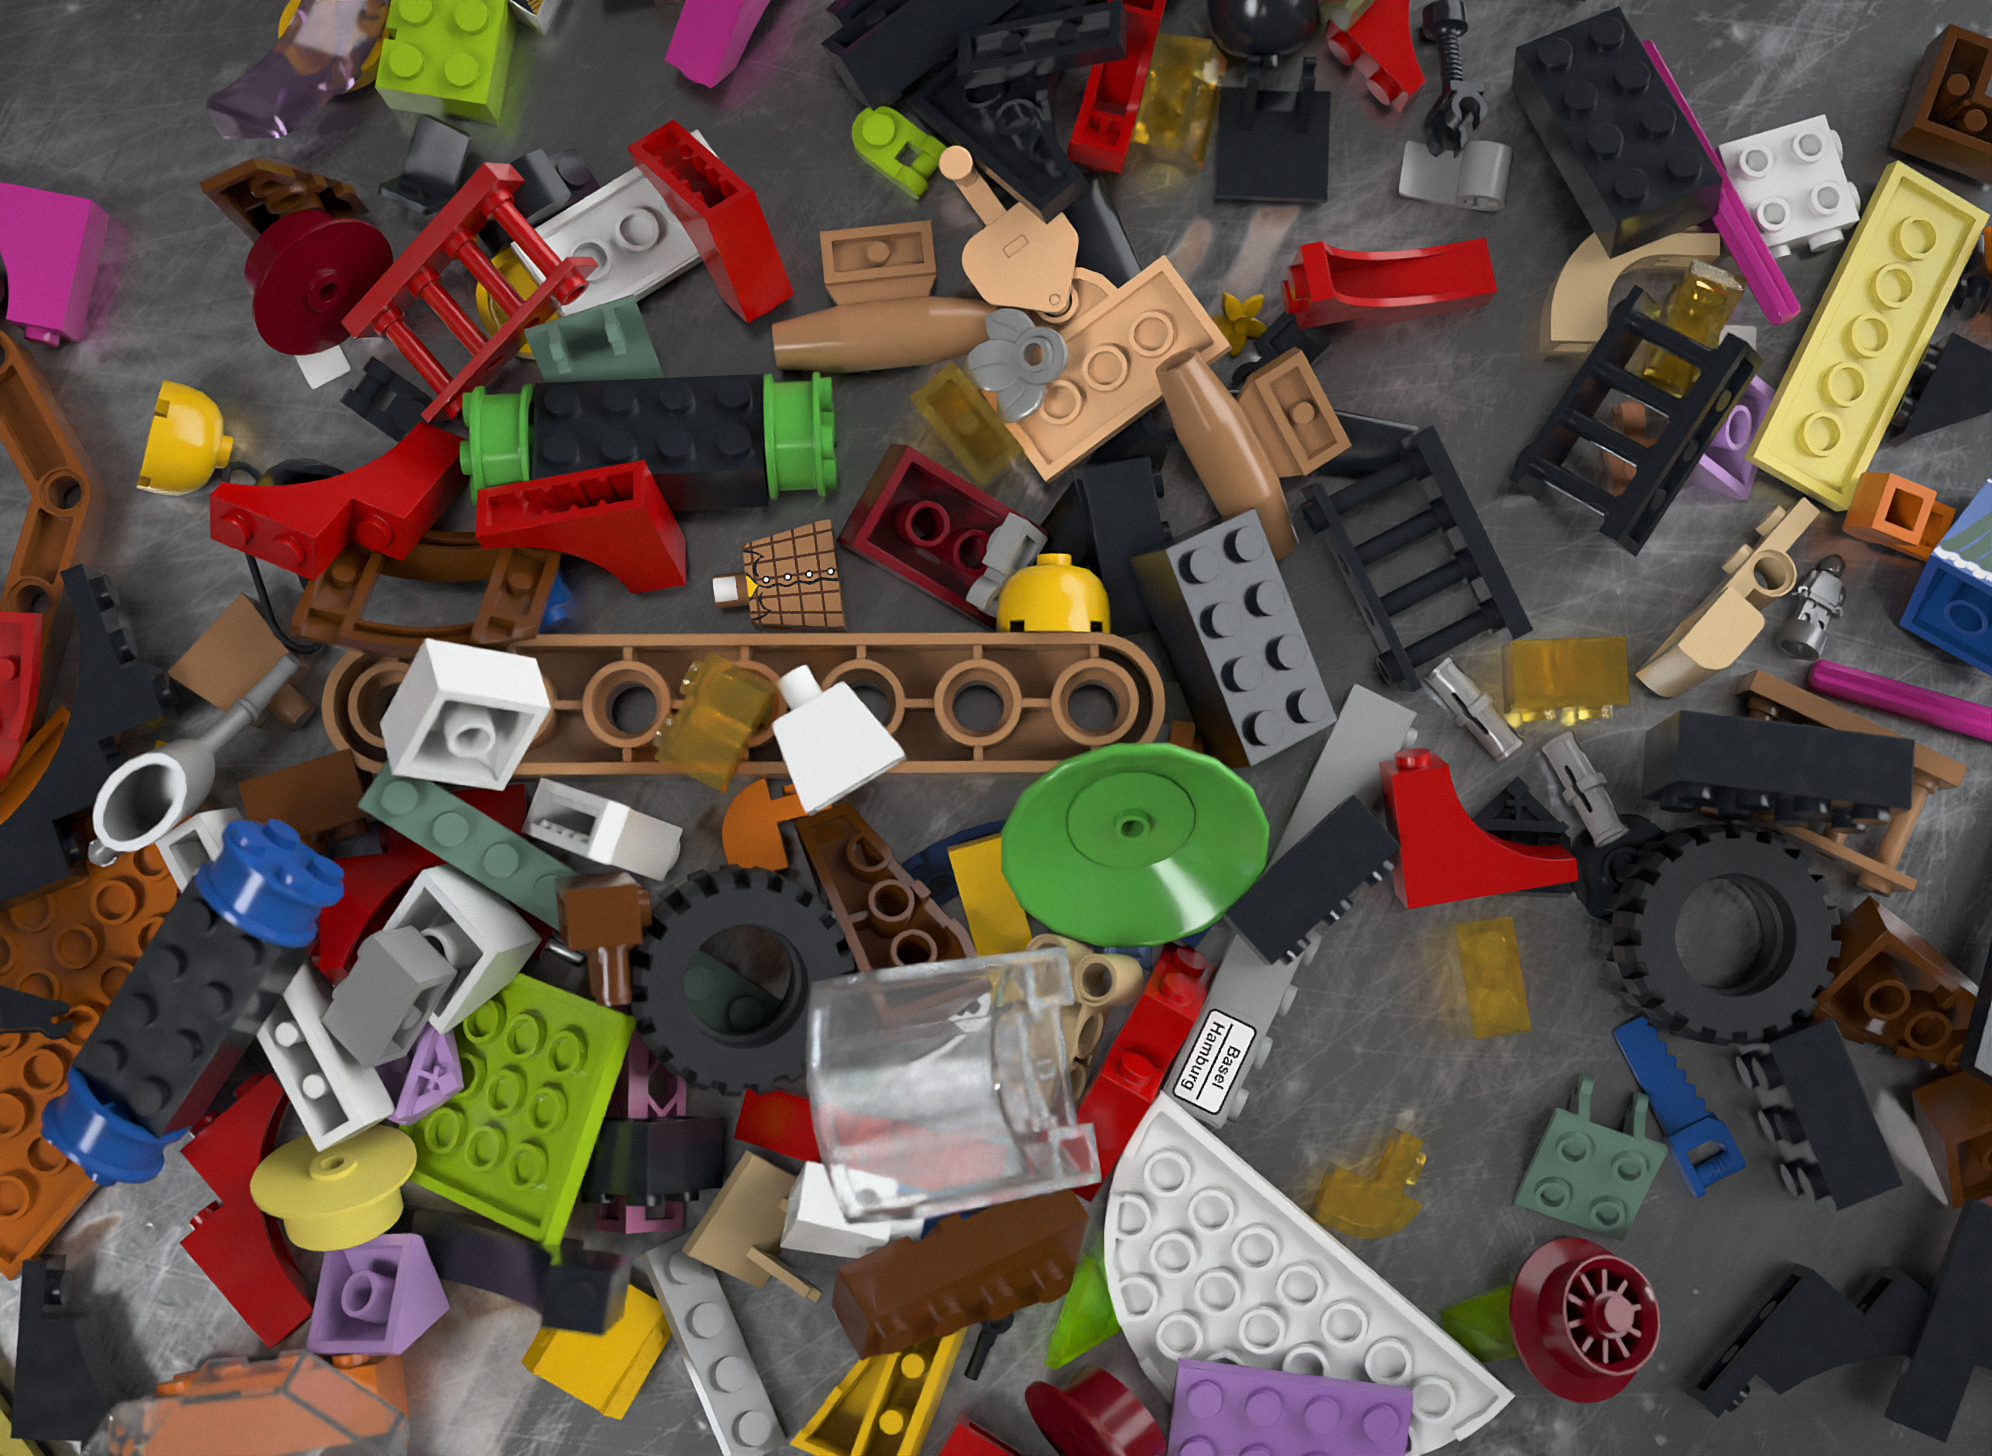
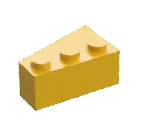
M969 1326L961 1328L956 1333L947 1337L936 1336L908 1345L905 1349L895 1354H881L862 1361L859 1359L841 1383L824 1400L823 1405L806 1426L798 1432L789 1444L815 1456H920Z

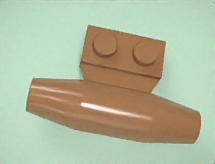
M931 220L821 231L820 241L826 292H828L836 306L772 324L777 369L852 373L936 364L968 355L976 346L990 340L986 331L985 317L987 314L998 309L997 306L990 305L984 299L930 296L937 281Z
M1293 347L1247 376V381L1236 398L1231 395L1196 349H1186L1170 356L1156 368L1155 374L1176 435L1218 512L1225 516L1255 508L1275 561L1285 557L1297 547L1299 539L1279 478L1299 475L1306 476L1352 446L1303 351Z

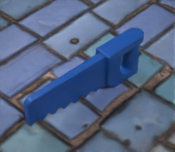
M1641 1015L1617 1027L1614 1035L1643 1093L1649 1096V1104L1665 1134L1663 1140L1690 1192L1698 1199L1706 1195V1187L1746 1168V1162L1726 1123L1720 1121L1714 1112L1705 1111V1100L1695 1097L1696 1086L1686 1083V1071L1676 1069L1677 1058L1666 1054L1667 1043L1657 1040V1028L1647 1026L1648 1021ZM1707 1141L1719 1143L1723 1153L1693 1167L1686 1152Z

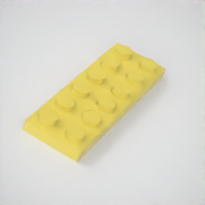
M1899 160L1888 164L1744 459L1836 512L1848 510L1860 474L1866 472L1990 215Z

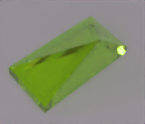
M1082 1249L1070 1292L1065 1295L1043 1355L1044 1366L1054 1370L1123 1330L1117 1321L1108 1284L1094 1253L1086 1249Z
M1513 1283L1439 1310L1447 1334L1481 1363L1519 1356L1512 1338L1509 1321V1300Z

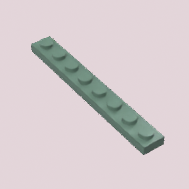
M388 758L357 806L559 931L554 878L582 874L432 780L392 774ZM700 948L689 963L684 982L688 1004L695 1016L722 1032H735L751 1028L767 1019L782 1002L777 996Z

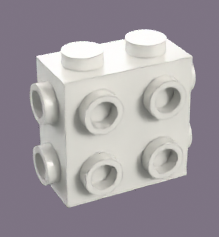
M1825 114L1721 144L1714 150L1776 263L1792 256L1790 250L1809 245L1811 252H1817L1842 243L1845 240L1843 234L1860 220L1858 215L1860 211L1859 194L1854 184L1847 182L1841 164L1843 157L1841 140L1835 130H1830ZM1721 238V241H1722V243H1723V246H1724L1725 249L1729 252V250H1728V248L1726 247V245H1725L1723 239Z

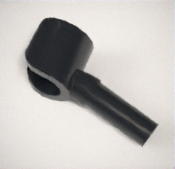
M1980 235L1972 251L1967 273L1962 276L1954 295L1952 304L1957 311L1961 310L1965 298L1971 297L1980 303L1979 313L1982 314L1985 312L1992 296V278L1984 273L1985 268L1983 267V235Z
M1013 1312L1006 1316L1005 1324L999 1329L990 1327L986 1320L979 1322L982 1329L964 1372L965 1377L974 1381L978 1379L997 1335L1004 1334L1013 1325Z

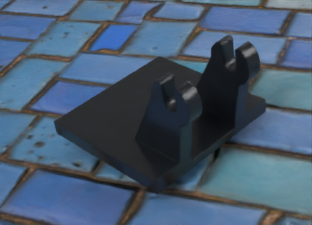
M1248 55L1243 87H1220L1215 198L1326 203L1328 197L1331 91H1314L1316 76H1314L1317 63L1316 57H1304L1298 91L1292 92L1258 90L1260 55Z
M0 985V1036L17 1033H41L48 1039H62L71 1032L73 1022L67 1021L54 1024L50 1019L68 1014L70 1005L64 1001H52Z

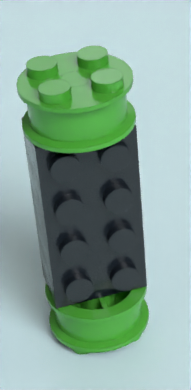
M813 372L811 381L774 382L772 374H765L764 377L763 374L535 383V388L533 384H524L521 393L488 394L484 386H475L473 392L463 393V418L465 426L469 427L470 440H461L460 463L463 475H471L470 492L473 506H477V490L641 460H645L671 511L769 507V493L771 500L778 499L780 491L817 489L820 498L826 497V491H837L836 458L834 457L836 426L835 412L833 410L831 377L821 378L820 372Z

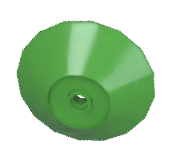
M1169 743L1111 744L1063 760L1022 792L1002 828L1001 872L1020 907L1056 934L1104 948L1155 947L1203 932L1222 918L1220 913L1235 903L1256 883L1266 866L1269 824L1253 788L1216 758Z

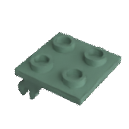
M633 294L524 330L545 383L665 378Z
M1581 1072L1579 1075V1088L1574 1087L1572 1090L1569 1112L1556 1107L1514 1197V1204L1624 1241L1668 1152L1667 1145L1645 1138V1115L1649 1096L1635 1091L1633 1094V1107L1627 1106L1623 1133L1590 1122V1100L1594 1086V1077Z

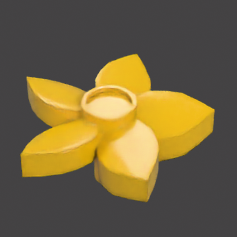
M1223 292L1221 307L1224 314H1218L1211 318L1230 343L1232 350L1229 353L1233 357L1244 348L1247 336L1260 337L1267 330L1262 322L1254 318L1264 303L1265 296L1262 294L1251 296L1241 304L1235 296Z

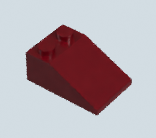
M891 444L836 542L881 569L994 630L996 619L979 611L977 606L966 601L972 585L978 578L984 575L988 568L982 561L987 553V544L990 536L995 529L1003 525L1009 512L1029 521L1045 536L1048 535L1049 531L909 445Z

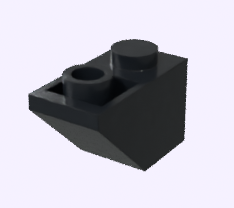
M1953 332L1934 345L1928 343L1913 373L1918 377L1910 393L1904 392L1890 421V424L1894 425L1886 443L1899 447L1969 424L1991 412L1992 351Z

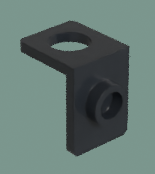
M428 114L421 115L417 121L402 174L380 184L378 194L422 215L428 216L441 210L455 195L471 145L472 136ZM404 192H409V193L418 195V196H420V197H422V198H424V199H419V198H415V197L409 196V195L405 194Z

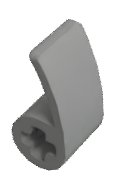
M1408 140L1405 144L1398 187L1399 194L1414 200L1480 211L1501 210L1506 206L1514 151L1511 147L1498 142L1472 141L1465 144L1463 152H1460L1456 158H1454L1453 150L1442 149L1436 158L1429 152L1427 145Z

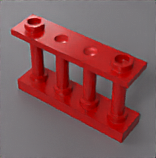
M484 162L341 321L355 339L375 337L384 339L388 337L437 393L438 396L420 414L427 423L447 420L458 422L462 420L463 393L473 392L475 386L486 387L528 342L524 330L545 323L561 305H569L578 299L589 286L586 280L587 277L599 266L592 257H566L562 261L513 205L515 198L512 194L525 180L511 164ZM496 220L547 278L526 301L476 245L478 243L476 234L488 221ZM460 260L510 317L490 340L441 285L443 278L440 274L452 261ZM424 299L473 355L470 362L454 379L405 323L407 321L405 313L416 300Z

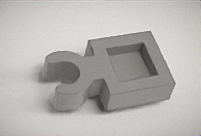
M1009 512L1003 525L995 529L989 538L987 553L982 561L988 568L984 575L978 578L972 585L966 601L977 606L979 611L996 619L999 594L1007 579L1017 570L1033 566L1037 555L1040 554L1048 538L1029 521Z

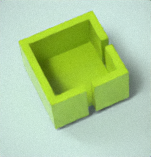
M391 0L386 28L394 40L384 38L375 88L388 107L402 111L499 125L517 25V18L508 0Z

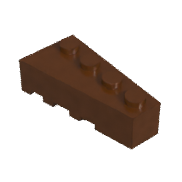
M1053 1166L1038 1173L1037 1181L1039 1184L1017 1195L1012 1187L991 1195L990 1203L992 1207L962 1220L959 1213L955 1212L938 1220L937 1225L926 1234L924 1239L916 1243L907 1235L837 1268L831 1309L861 1361L881 1354H895L905 1349L908 1345L936 1336L947 1337L956 1333L961 1328L988 1319L999 1320L1008 1316L1013 1311L1040 1302L1045 1304L1052 1303L1063 1295L1068 1294L1089 1215L1057 1167Z

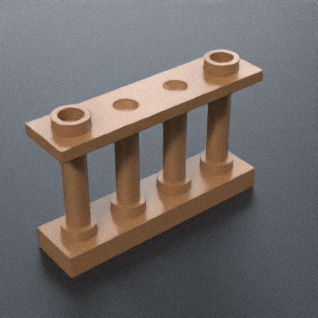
M1760 669L1742 675L1734 693V696L1749 702L1746 709L1751 712L1748 717L1751 719L1779 722L1780 718H1783L1798 725L1906 738ZM1915 742L1912 809L1891 818L1874 859H1870L1843 846L1848 834L1831 831V823H1826L1822 835H1819L1804 827L1776 825L1773 823L1774 816L1753 813L1752 819L1739 821L1755 826V828L1761 831H1771L1786 838L1787 843L1859 876L1856 884L1861 888L1883 897H1890L1891 892L1913 891L1918 880L1896 871L1895 868L1928 794H1935L1936 790L1941 791L1959 787L1968 766ZM1702 807L1700 810L1705 815L1723 823L1733 824L1734 822L1731 819L1717 817L1716 808Z

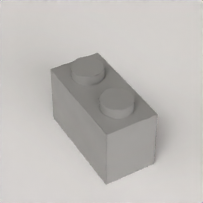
M413 925L387 932L383 930L375 932L362 943L357 953L359 959L348 977L343 979L332 993L334 1000L321 1020L324 1026L365 1069L407 1055L458 973Z

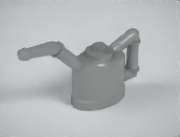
M286 653L277 659V664L243 698L236 699L233 702V707L197 740L177 739L129 760L114 772L99 792L93 811L94 832L98 838L89 846V860L98 866H109L123 853L132 852L154 843L195 813L211 791L216 774L214 755L249 723L253 724L258 720V715L264 710L291 675L296 674L301 664L300 661L290 653Z

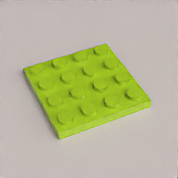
M519 971L513 981L453 1028L464 1088L413 1125L399 1124L398 1130L404 1132L412 1139L417 1153L416 1166L408 1180L542 1244H560L638 1019H635L633 1015L610 1006H598L595 1000Z

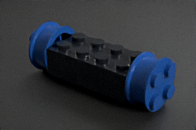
M275 819L268 820L266 825L253 821L236 820L226 825L221 834L224 845L215 861L203 863L198 868L196 874L192 876L73 1060L67 1072L68 1088L64 1095L52 1098L44 1107L41 1114L43 1126L41 1128V1135L70 1160L83 1167L86 1175L94 1182L103 1186H114L117 1182L139 1184L149 1182L158 1176L164 1166L163 1151L166 1146L182 1139L190 1126L198 1124L319 941L316 937L317 925L315 920L324 907L335 905L343 896L344 888L341 880L344 877V872L335 862L326 857L319 856L308 846L300 842L299 834L286 823Z

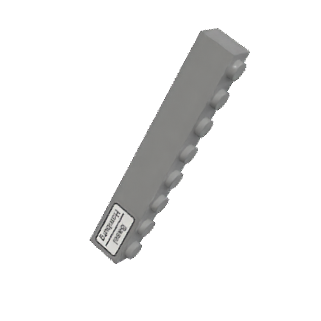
M1356 683L1347 689L1335 714L1338 721L1330 725L1269 853L1265 869L1261 875L1345 798L1354 794L1370 812L1372 809L1381 812L1384 807L1379 762L1395 760L1396 752L1412 749L1419 732L1411 727L1417 714L1416 712ZM1317 925L1305 935L1311 944L1287 966L1280 960H1277L1273 965H1265L1233 930L1216 965L1217 969L1197 1020L1171 1061L1157 1092L1160 1089L1188 1114L1219 1129H1222L1226 1119L1232 1122L1237 1120L1249 1094V1091L1241 1088L1250 1067L1260 1070L1271 1049L1273 1039L1266 1036L1272 1020L1275 1015L1281 1018L1285 1017L1297 993L1298 987L1290 984L1299 963L1308 966L1319 947L1322 935L1314 932Z

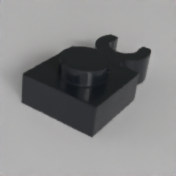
M1284 311L1253 343V346L1263 356L1257 362H1247L1239 366L1235 370L1232 380L1239 386L1247 376L1293 347L1303 351L1312 367L1333 344L1317 327L1298 330L1295 313L1287 315L1286 311Z

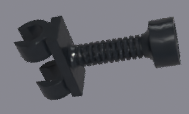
M1437 0L1428 4L1422 11L1424 34L1426 38L1436 41L1442 90L1441 95L1425 117V127L1432 128L1427 136L1426 145L1429 152L1437 158L1443 149L1440 134L1448 135L1454 142L1453 154L1454 158H1456L1468 141V132L1462 123L1471 112L1473 115L1472 127L1474 132L1486 117L1488 108L1486 101L1482 97L1485 92L1484 82L1463 81L1458 38L1463 36L1469 27L1466 4L1460 0Z

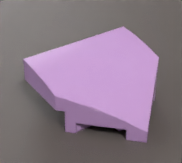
M429 1021L426 1022L405 1057L374 1067L396 1107L395 1114L386 1119L401 1125H413L464 1088L453 1028L449 1032L439 1034Z

